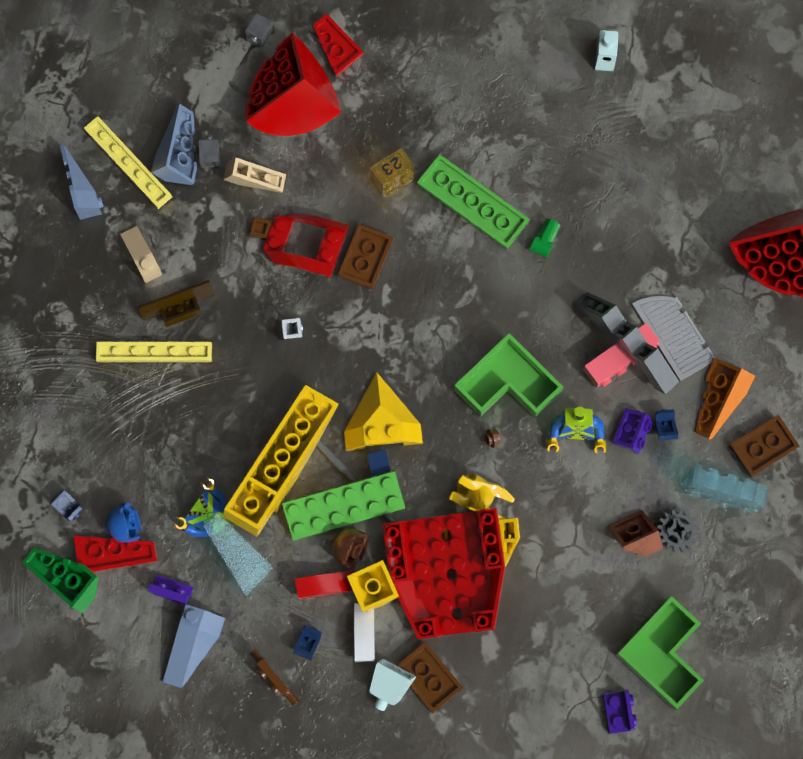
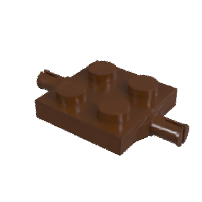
M254 649L250 655L260 667L257 669L265 681L268 678L271 680L272 684L270 687L278 696L282 694L293 706L297 704L299 700L292 693V690L286 687L265 662V657L263 658L257 649Z

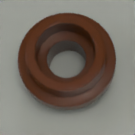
M488 429L484 436L486 444L492 448L497 447L501 443L499 432L496 429Z

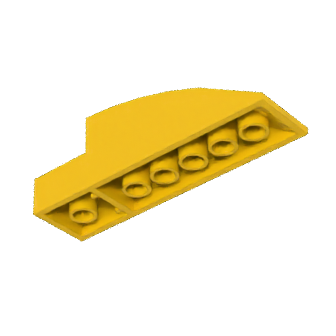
M307 385L304 386L225 507L224 518L258 537L274 511L277 513L336 411L339 405L337 402Z

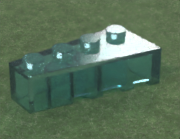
M695 464L690 470L685 493L690 494L692 498L701 499V497L708 498V501L720 504V502L728 503L727 506L732 508H739L740 506L747 508L746 511L758 513V511L761 512L765 507L769 486L747 479H742L741 482L734 475L724 474L721 476L718 470L712 468L710 470H702V465Z
M214 512L201 525L243 595L247 596L273 567L219 513Z

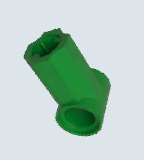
M546 218L538 236H535L529 251L547 258L553 246L554 238L560 229V224L553 219Z

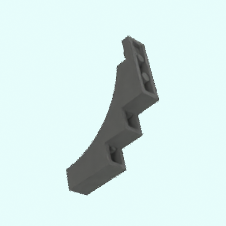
M586 292L574 303L577 310L586 313L591 322L608 334L631 357L656 390L666 394L679 383L659 349L646 342L639 329L625 320L615 304L589 292Z

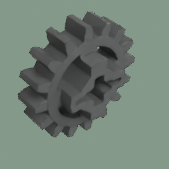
M672 510L671 515L666 512L664 514L665 519H659L662 525H657L656 528L660 530L659 535L662 537V544H667L666 550L672 547L673 552H676L677 548H679L680 552H683L684 546L690 549V542L696 543V539L693 537L699 536V533L695 532L699 525L693 524L696 520L695 518H688L689 512L683 515L682 510L678 514H676L675 510ZM671 520V527L665 529L667 522ZM676 527L682 531L679 535L673 531ZM690 532V536H689L688 540H687L686 542H684V540H685V538H684L685 534H687V533ZM668 537H670V538H672L673 540H675V543L672 542V541H670V540L668 539Z

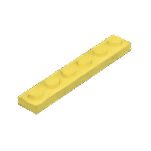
M98 116L84 127L89 136L158 209L172 198L168 190Z
M97 342L96 361L212 362V342Z

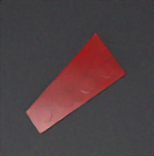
M74 535L77 563L85 565L93 573L158 562L155 542L137 540L123 543L113 538L106 539Z

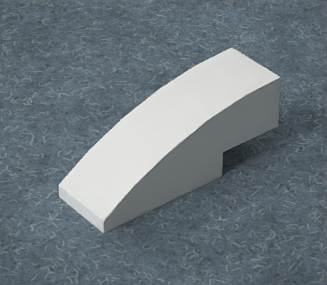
M354 603L355 662H375L374 609L363 613L359 603Z

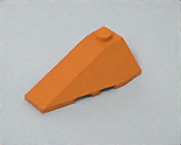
M714 358L706 376L708 384L706 392H703L702 399H704L703 409L699 412L695 433L711 440L748 393L755 375Z

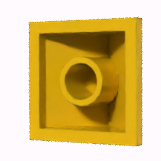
M383 560L347 576L363 613L382 607L399 597Z

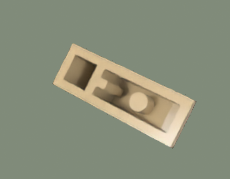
M234 158L227 162L223 180L241 186L282 193L286 174Z
M136 226L120 234L144 282L147 283L161 276V270L138 227Z

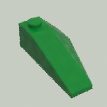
M35 547L22 562L71 608L84 613L96 597L99 577L85 565Z

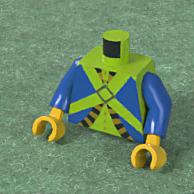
M583 407L566 408L562 414L552 420L549 435L551 438L546 442L548 451L551 446H555V452H558L559 446L556 440L558 438L597 439L594 447L595 453H597L598 447H603L604 453L606 452V442L603 440L605 438L604 424L598 416L593 415L592 409H585Z
M206 477L209 480V484L205 486L201 482V486L206 490L185 519L176 517L180 520V525L172 524V526L182 529V531L193 537L214 536L218 530L228 535L234 525L224 518V509L228 504L221 490L214 485V481Z

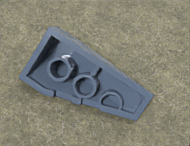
M181 104L176 106L155 155L151 173L166 182L192 185L194 184L197 171V162H194L196 146L193 145L192 137L195 134L194 113Z
M60 145L64 165L68 170L66 175L70 184V193L78 217L82 220L101 215V208L104 207L101 196H97L65 145Z
M185 605L163 683L183 688L202 659L205 658L208 651L220 637L225 621L224 617Z

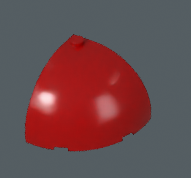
M292 32L276 46L275 49L277 51L270 59L267 57L263 62L248 92L250 99L245 107L246 122L255 129L271 135L294 136L308 133L323 126L341 113L336 92L324 69L306 45Z
M803 208L766 219L743 230L732 238L729 242L738 262L745 267L751 277L773 291L784 295L791 294L803 297Z

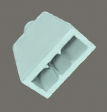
M599 31L595 70L614 71L618 48L617 31ZM608 57L610 60L606 61L602 58Z
M385 659L377 662L370 687V693L377 697L374 707L385 711L388 703L391 705L397 704L416 676Z

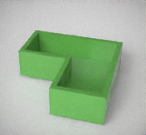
M510 333L454 385V391L480 417L508 391L535 418L564 388Z
M672 596L667 599L615 655L673 710H677L704 681L675 653L701 623Z

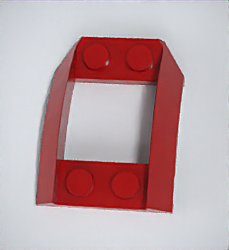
M289 213L274 218L263 251L277 266H289L312 273H319L331 278L349 225L303 213ZM294 222L326 229L316 260L296 254L284 253Z

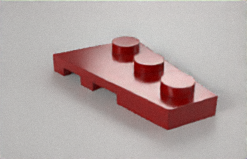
M325 14L313 24L315 33L336 78L364 55L359 46L328 14Z

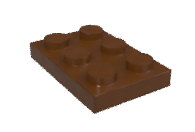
M359 224L338 277L373 290L394 237Z
M779 414L729 445L750 478L800 447Z
M426 642L397 665L416 676L410 687L432 714L463 689L462 685Z

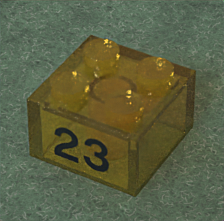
M402 148L370 167V180L382 197L393 195L397 188L402 185L407 186L414 178V165Z

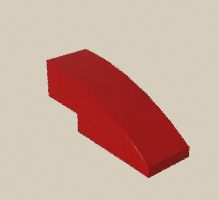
M354 571L297 578L295 583L298 599L319 598L352 592L353 589L347 576L353 574Z

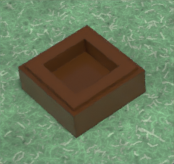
M254 217L249 236L267 240L272 221Z

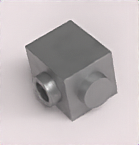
M256 13L245 30L247 40L253 45L263 46L273 30V22Z
M204 138L199 140L201 168L220 167L218 139Z
M300 318L276 320L278 339L302 337L303 325Z

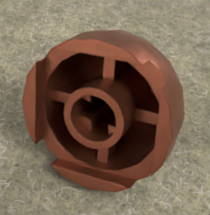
M348 528L335 535L332 541V551L336 561L349 569L357 566L355 562L358 558L362 560L368 549L369 540L366 539V537H369L368 534L354 528Z

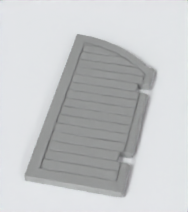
M652 296L632 303L643 324L647 323L660 340L658 347L679 381L686 379L713 363L714 354L709 347L703 349L701 346L705 343V340L686 311L682 314L680 313L679 309L683 306L677 297Z

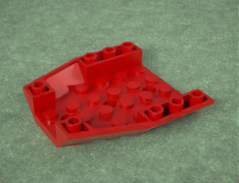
M497 508L383 524L389 574L399 595L398 599L418 639L495 630L506 567ZM445 529L451 532V539L448 541L442 537ZM451 568L457 572V577L454 580L448 577V571ZM455 608H460L463 612L460 619L455 618L453 615Z

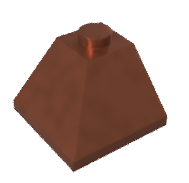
M643 510L608 526L623 550L648 556L663 549L659 531Z

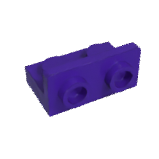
M626 408L612 443L615 446L630 449L635 454H639L645 446L647 432L652 428V419L647 413Z
M157 575L154 584L150 583L148 592L182 605H188L193 587Z
M629 690L603 694L609 734L634 731V726H637L636 714H632L631 706H634L633 695L629 694Z

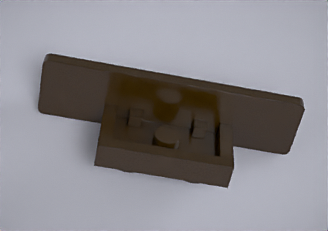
M210 280L142 304L138 306L143 320L162 315L165 326L169 327L201 315L202 313L197 301L214 295Z

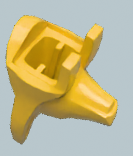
M475 473L461 475L457 482V492L452 491L449 497L450 500L458 503L460 506L473 511L490 509L489 506L492 504L495 496L512 503L515 500L504 487L488 482Z

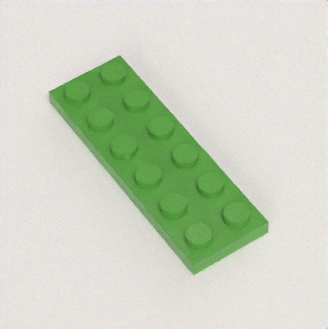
M440 154L417 182L419 187L506 250L530 221L528 217Z
M395 470L282 502L293 540L405 509Z

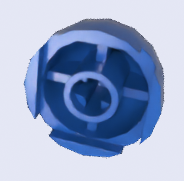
M131 503L120 504L114 507L108 514L107 522L105 523L106 531L118 542H133L140 538V536H137L138 531L141 530L140 518L136 509H131Z

